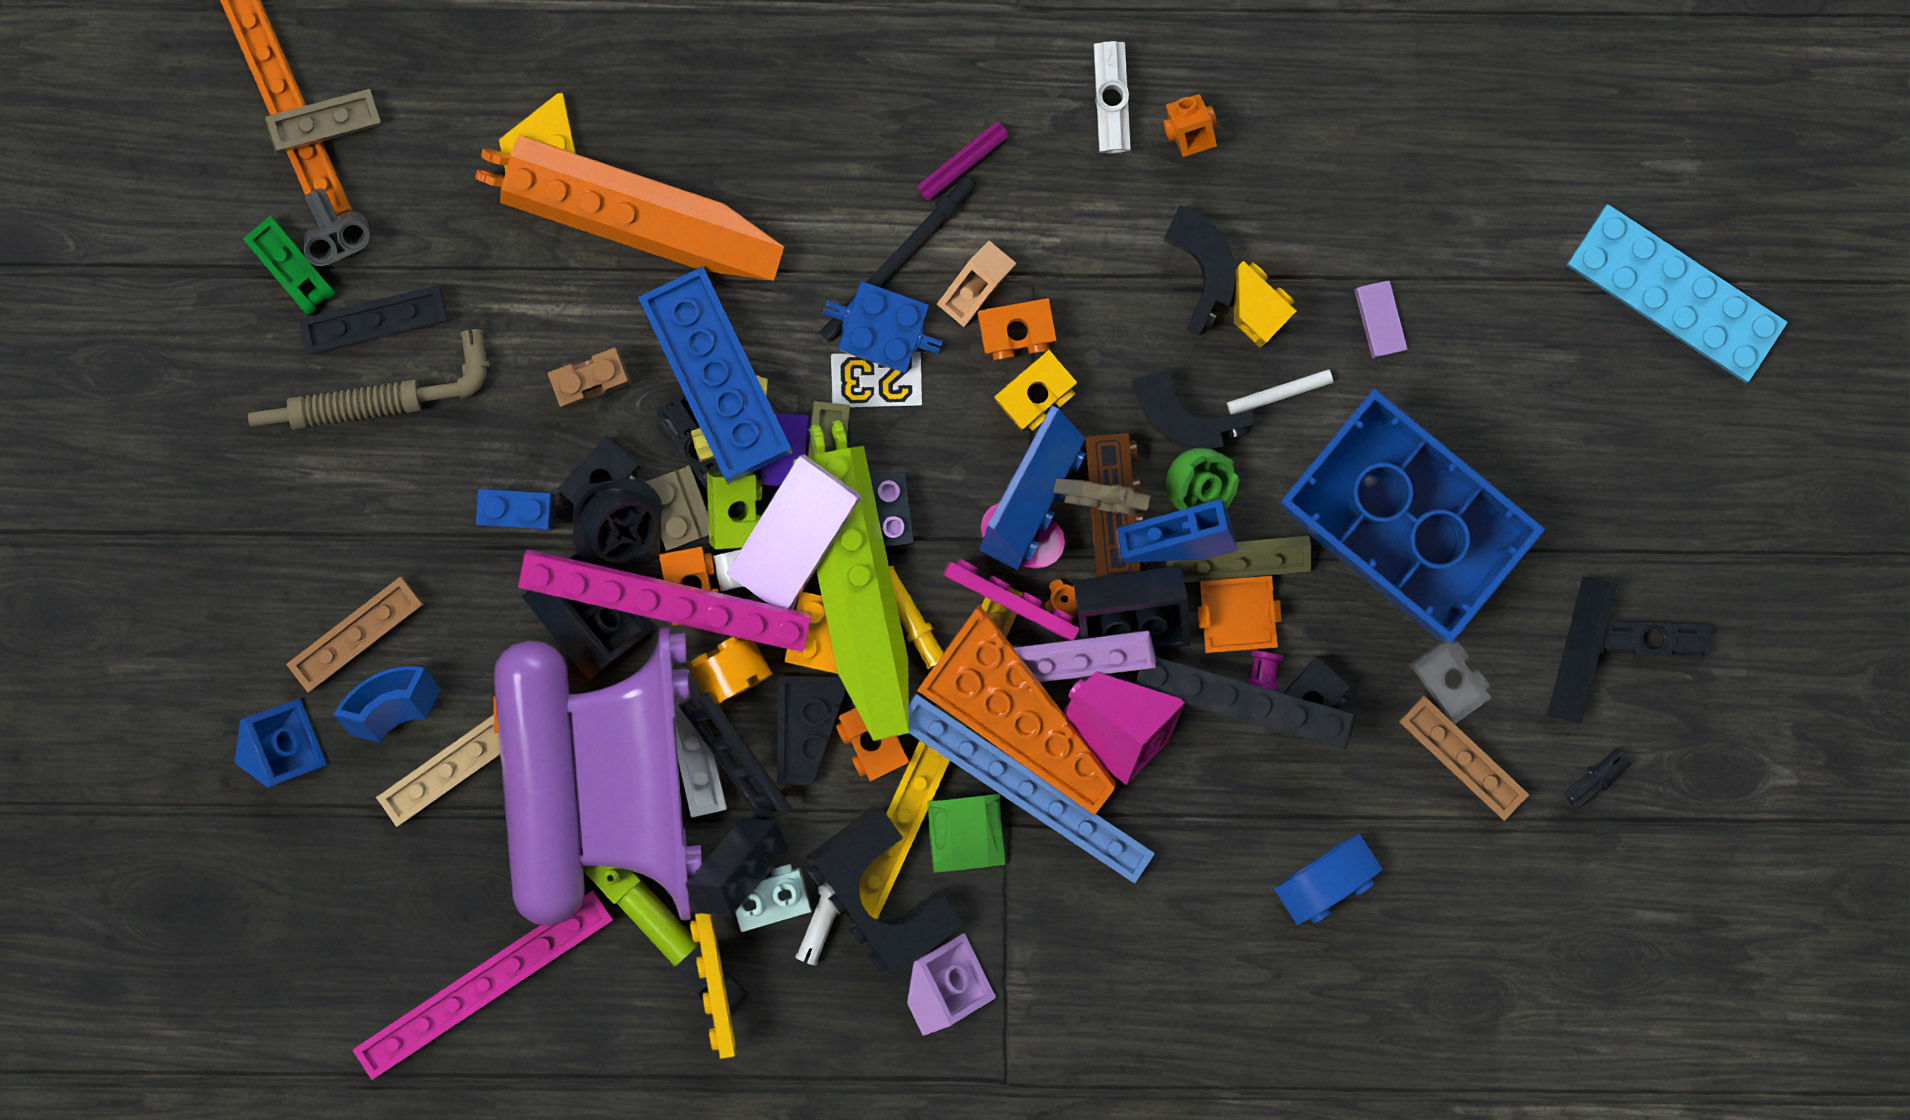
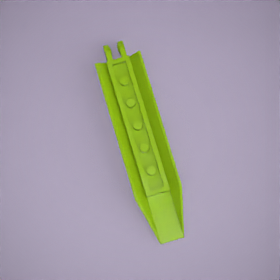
M839 420L834 421L831 428L836 451L825 453L823 431L819 425H813L810 428L814 455L807 457L862 497L816 568L837 673L874 741L909 733L908 656L864 446L847 448L844 426Z

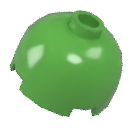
M1193 448L1181 453L1173 461L1167 472L1165 483L1168 498L1178 511L1219 499L1222 500L1225 509H1227L1236 495L1239 483V476L1234 473L1232 465L1234 462L1227 456L1210 448Z

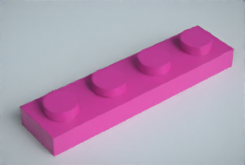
M961 559L958 560L957 564L948 562L941 574L1070 641L1075 639L1080 629L1072 625L1074 617L1056 608L1053 614L1041 609V600L1025 592L1022 593L1021 597L1008 592L1010 584L992 575L989 581L977 576L978 568Z

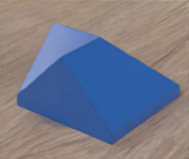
M301 698L240 720L235 764L267 788L277 786L327 765Z

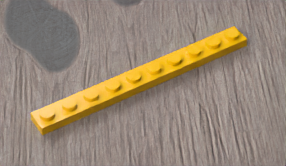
M1009 587L1008 592L1021 597L1022 592ZM985 597L981 605L1006 638L1017 613ZM938 705L935 706L966 727L964 723L956 719L954 716L946 712L944 709H942ZM919 741L886 813L903 839L872 861L865 869L860 881L859 894L861 903L866 912L874 919H878L928 810L927 801H932L950 762L949 759L922 741Z

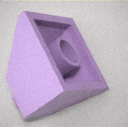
M965 933L916 960L913 964L907 1004L923 1036L953 1025L996 998Z

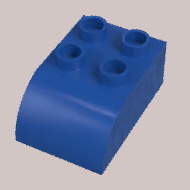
M1373 389L1280 502L1284 510L1323 547L1437 641L1442 643L1453 642L1545 530L1375 389Z

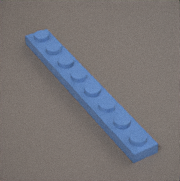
M916 693L910 700L909 733L1133 883H1136L1155 853L1097 814L1093 815L1021 763Z

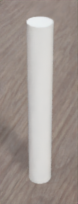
M1328 369L1227 402V407L1230 415L1242 413L1332 384L1333 378Z

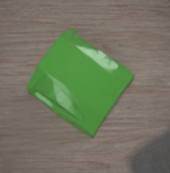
M1000 793L950 800L927 801L933 873L1005 865Z

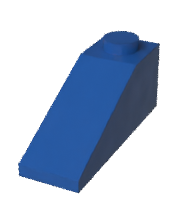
M1221 499L1117 528L1124 562L1204 560L1237 550L1231 519Z

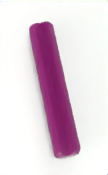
M999 122L991 125L919 183L917 188L920 194L927 201L932 200L1008 138L1006 129Z

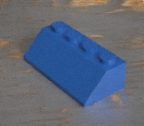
M1051 406L992 516L979 551L1017 570L1023 559L1031 561L1039 545V542L1035 541L1034 538L1039 529L1044 532L1048 529L1055 515V512L1050 510L1055 499L1062 502L1065 496L1053 493L1056 479H1066L1070 470L1078 472L1087 454L1081 451L1086 438L1058 408Z

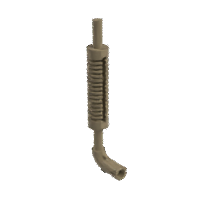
M473 329L472 334L469 333V330L460 333L465 365H462L463 376L458 378L455 383L419 388L417 380L402 381L400 385L397 382L394 385L388 383L387 387L384 384H381L380 388L374 385L373 389L370 386L367 389L361 387L360 391L354 388L353 392L347 389L346 393L341 390L340 393L334 391L333 394L327 392L326 396L320 393L319 397L313 394V397L307 395L306 398L302 396L287 398V407L248 413L249 425L254 427L289 421L292 430L307 428L309 424L311 427H314L316 424L321 426L322 423L328 425L329 421L331 424H335L336 420L338 423H341L343 420L348 422L349 419L355 421L356 417L358 420H362L363 416L365 419H368L370 416L375 418L376 415L382 417L383 413L385 416H389L390 412L392 415H396L397 411L399 414H402L403 411L406 413L422 411V402L458 396H460V399L470 397L482 387L486 379L487 368H490L489 361H486L484 332L482 329Z

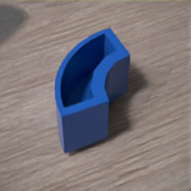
M403 666L391 668L371 676L356 686L340 703L334 716L351 736L381 743L388 732L400 723L412 719L426 720L441 688L423 667Z
M1358 833L1335 845L1313 862L1292 873L1274 890L1297 925L1310 918L1313 923H1316L1332 912L1329 908L1330 906L1342 900L1353 891L1356 895H1359L1375 884L1371 878L1383 869Z

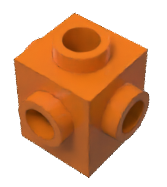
M1200 94L1184 97L1176 102L1166 104L1169 119L1163 121L1164 129L1168 140L1176 141L1182 157L1217 147L1213 127L1218 126L1213 107H1206Z

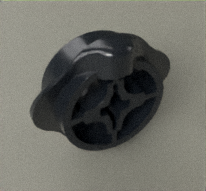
M623 479L594 484L586 483L579 486L574 495L572 536L573 545L579 556L587 563L603 567L654 561L660 553L662 503L659 495L648 483L639 479Z

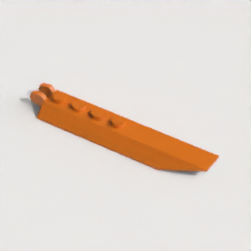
M519 135L511 155L483 148L481 154L483 159L491 163L507 166L505 176L486 169L477 170L475 176L476 180L501 187L500 203L696 269L703 267L707 272L771 281L775 279L784 246L724 203Z

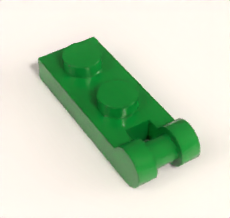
M269 216L243 238L308 316H311L318 310L316 306L325 298L329 301L337 294L272 216ZM311 280L316 288L306 296L300 288Z

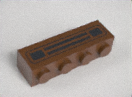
M1129 433L1085 437L1088 482L1109 487L1121 485L1141 494L1139 476L1132 477L1131 462H1138L1136 440L1129 441ZM1090 507L1096 577L1146 570L1147 562L1123 561L1117 528L1143 521L1142 512L1136 513L1134 509L1133 515L1101 511L1096 507Z

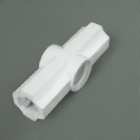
M1125 42L1094 44L1099 153L1131 151ZM1114 89L1118 91L1122 97L1121 103L1117 106L1105 104L1102 94L1106 90Z

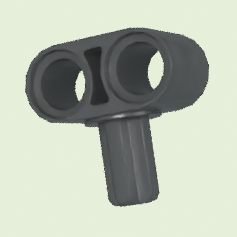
M323 188L315 189L305 196V200L318 224L309 229L304 236V253L310 263L316 266H325L356 253L367 246L370 239L368 220L363 214L349 211L337 215ZM349 225H358L363 230L362 234L355 238L346 236L343 231ZM322 239L327 241L330 247L324 252H316L310 245L315 240Z

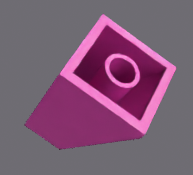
M1095 672L1085 682L1081 679L1073 686L1068 695L1071 698V702L1063 710V714L1105 769L1127 785L1168 744L1185 702L1180 698Z

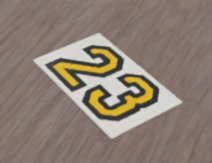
M914 352L912 354L906 373L851 354H831L832 403L850 405V407L922 405L921 352Z

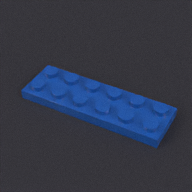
M700 267L639 296L640 303L727 484L792 454L793 451L704 268Z

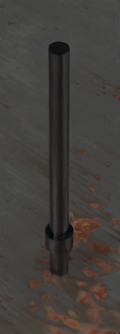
M966 176L948 196L944 194L934 204L937 208L866 283L881 288L946 218L951 219L959 210L958 205L977 185ZM854 294V295L852 296V298L844 305L845 307H847V306L851 303V301H852V300L854 299V297H855V294ZM832 318L819 333L830 342L842 329V320Z

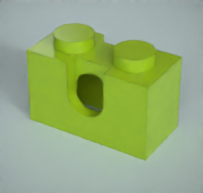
M721 471L707 472L709 543L714 549L742 548L762 515H756L755 501L762 500L761 480L756 479V475L752 472L727 484ZM743 501L745 509L742 515L730 517L728 510L731 504Z

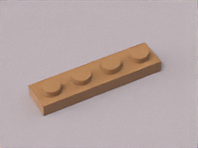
M400 576L286 665L305 690L310 693L424 606V604L406 580Z
M1422 695L1398 721L1503 821L1529 796L1521 786L1425 696Z

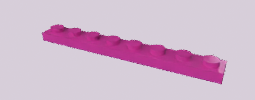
M528 549L524 555L518 588L800 652L804 650L812 615Z
M595 889L584 896L582 906L573 917L556 925L538 926L352 1051L371 1080H373L613 921L614 918Z

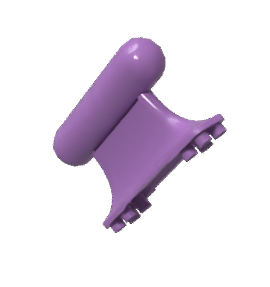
M670 627L661 628L654 653L638 672L616 685L585 694L569 695L568 672L564 658L555 648L546 643L525 641L514 644L503 651L496 661L494 684L512 897L519 913L532 923L552 926L567 921L578 912L585 896L583 866L617 867L643 874L655 880L667 890L674 900L681 920H691V912H696L685 883L702 865L701 845L687 846L686 830L683 828L674 708L676 699L689 698L688 669L673 670V663L686 662L685 633L671 634Z

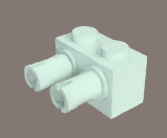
M791 864L773 868L770 871L772 876L764 878L736 911L741 932L812 911L801 868L792 870Z

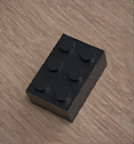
M1181 566L1073 581L1080 639L1149 631L1154 651L1191 646L1188 600Z

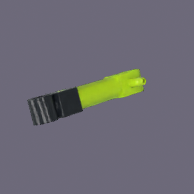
M583 866V871L613 904L617 903L672 963L674 966L673 970L703 1001V993L709 991L707 979H700L697 967V957L702 956L701 945L699 942H693L692 934L642 880L644 877L640 873L617 867ZM722 964L730 1013H732L749 997V994L738 980L725 970V966Z

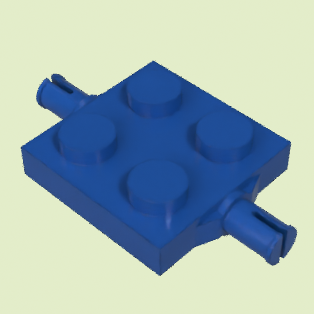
M863 281L859 282L855 297L847 307L829 300L826 301V307L838 312L824 308L822 314L842 320V335L836 350L902 373H906L911 356L917 348L935 353L936 355L940 351V348L927 343L940 347L942 340L923 334V321L929 306L925 303Z

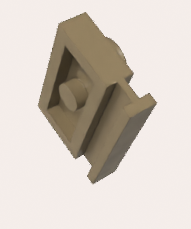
M690 465L646 482L657 492L661 499V538L666 551L709 535L708 510Z

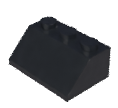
M578 553L569 558L587 563ZM528 590L522 596L588 681L612 665L654 631L644 616L532 590Z

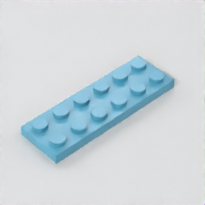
M1608 204L1604 206L1566 264V266L1745 383L1750 381L1788 323Z

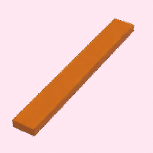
M220 0L270 115L307 106L261 0ZM323 141L286 151L305 195L315 189L323 188L337 215L353 211Z

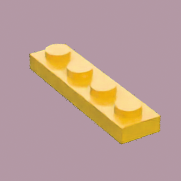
M696 913V920L690 921L693 942H700L702 956L697 957L700 979H707L709 992L703 993V1001L706 1014H713L715 1028L709 1029L712 1050H719L720 1059L733 1057L736 1055L737 1049L714 918L712 914Z

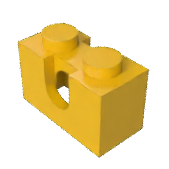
M1048 350L994 397V400L1021 431L1026 427L1033 431L1043 423L1046 417L1045 411L1056 403L1060 408L1076 394L1072 388L1077 382L1051 351ZM1034 384L1043 385L1048 390L1046 401L1040 404L1033 403L1027 394L1030 386Z

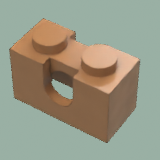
M617 348L591 356L592 359L577 365L569 364L548 372L560 407L566 409L631 384L621 354ZM598 385H602V386H600V387H598V388H595V389H593V390H590V391H587V392H583V391H585V390H587V389H590V388H592V387H595V386H598Z

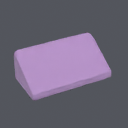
M1390 281L1356 288L1354 291L1372 359L1408 350Z

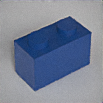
M478 489L476 525L553 531L555 495L551 493Z

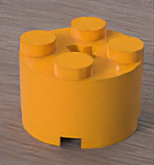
M732 637L717 646L719 651L715 649L707 654L704 653L687 663L690 668L689 673L700 693L703 695L710 692L718 705L724 703V700L743 693L773 675L756 642L738 637Z

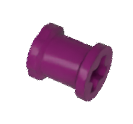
M1252 650L1251 656L1254 657L1251 679H1248L1246 683L1278 691L1279 685L1275 682L1280 661H1283L1284 655Z

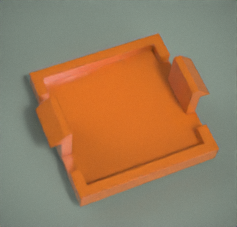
M1272 576L1200 581L1201 606L1198 607L1199 628H1203L1205 653L1278 647L1275 622H1282L1280 600H1273Z

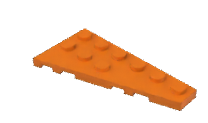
M979 604L917 691L1095 815L1113 792L1117 783Z

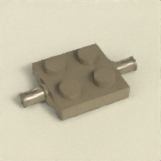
M1056 479L1053 493L1065 495V503L1096 507L1098 510L1117 514L1133 515L1134 509L1148 510L1150 500L1149 495L1133 492L1129 487L1121 485L1109 487L1077 480Z

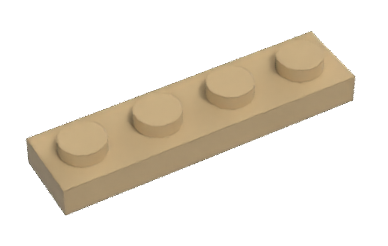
M494 715L376 797L396 827L403 824L500 755L499 733H494Z

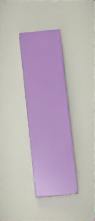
M1149 631L1014 648L1039 682L1092 676L1095 672L1109 674L1156 667V658Z

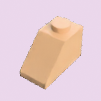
M988 241L969 260L937 305L965 327L1003 282L1016 263L992 242Z

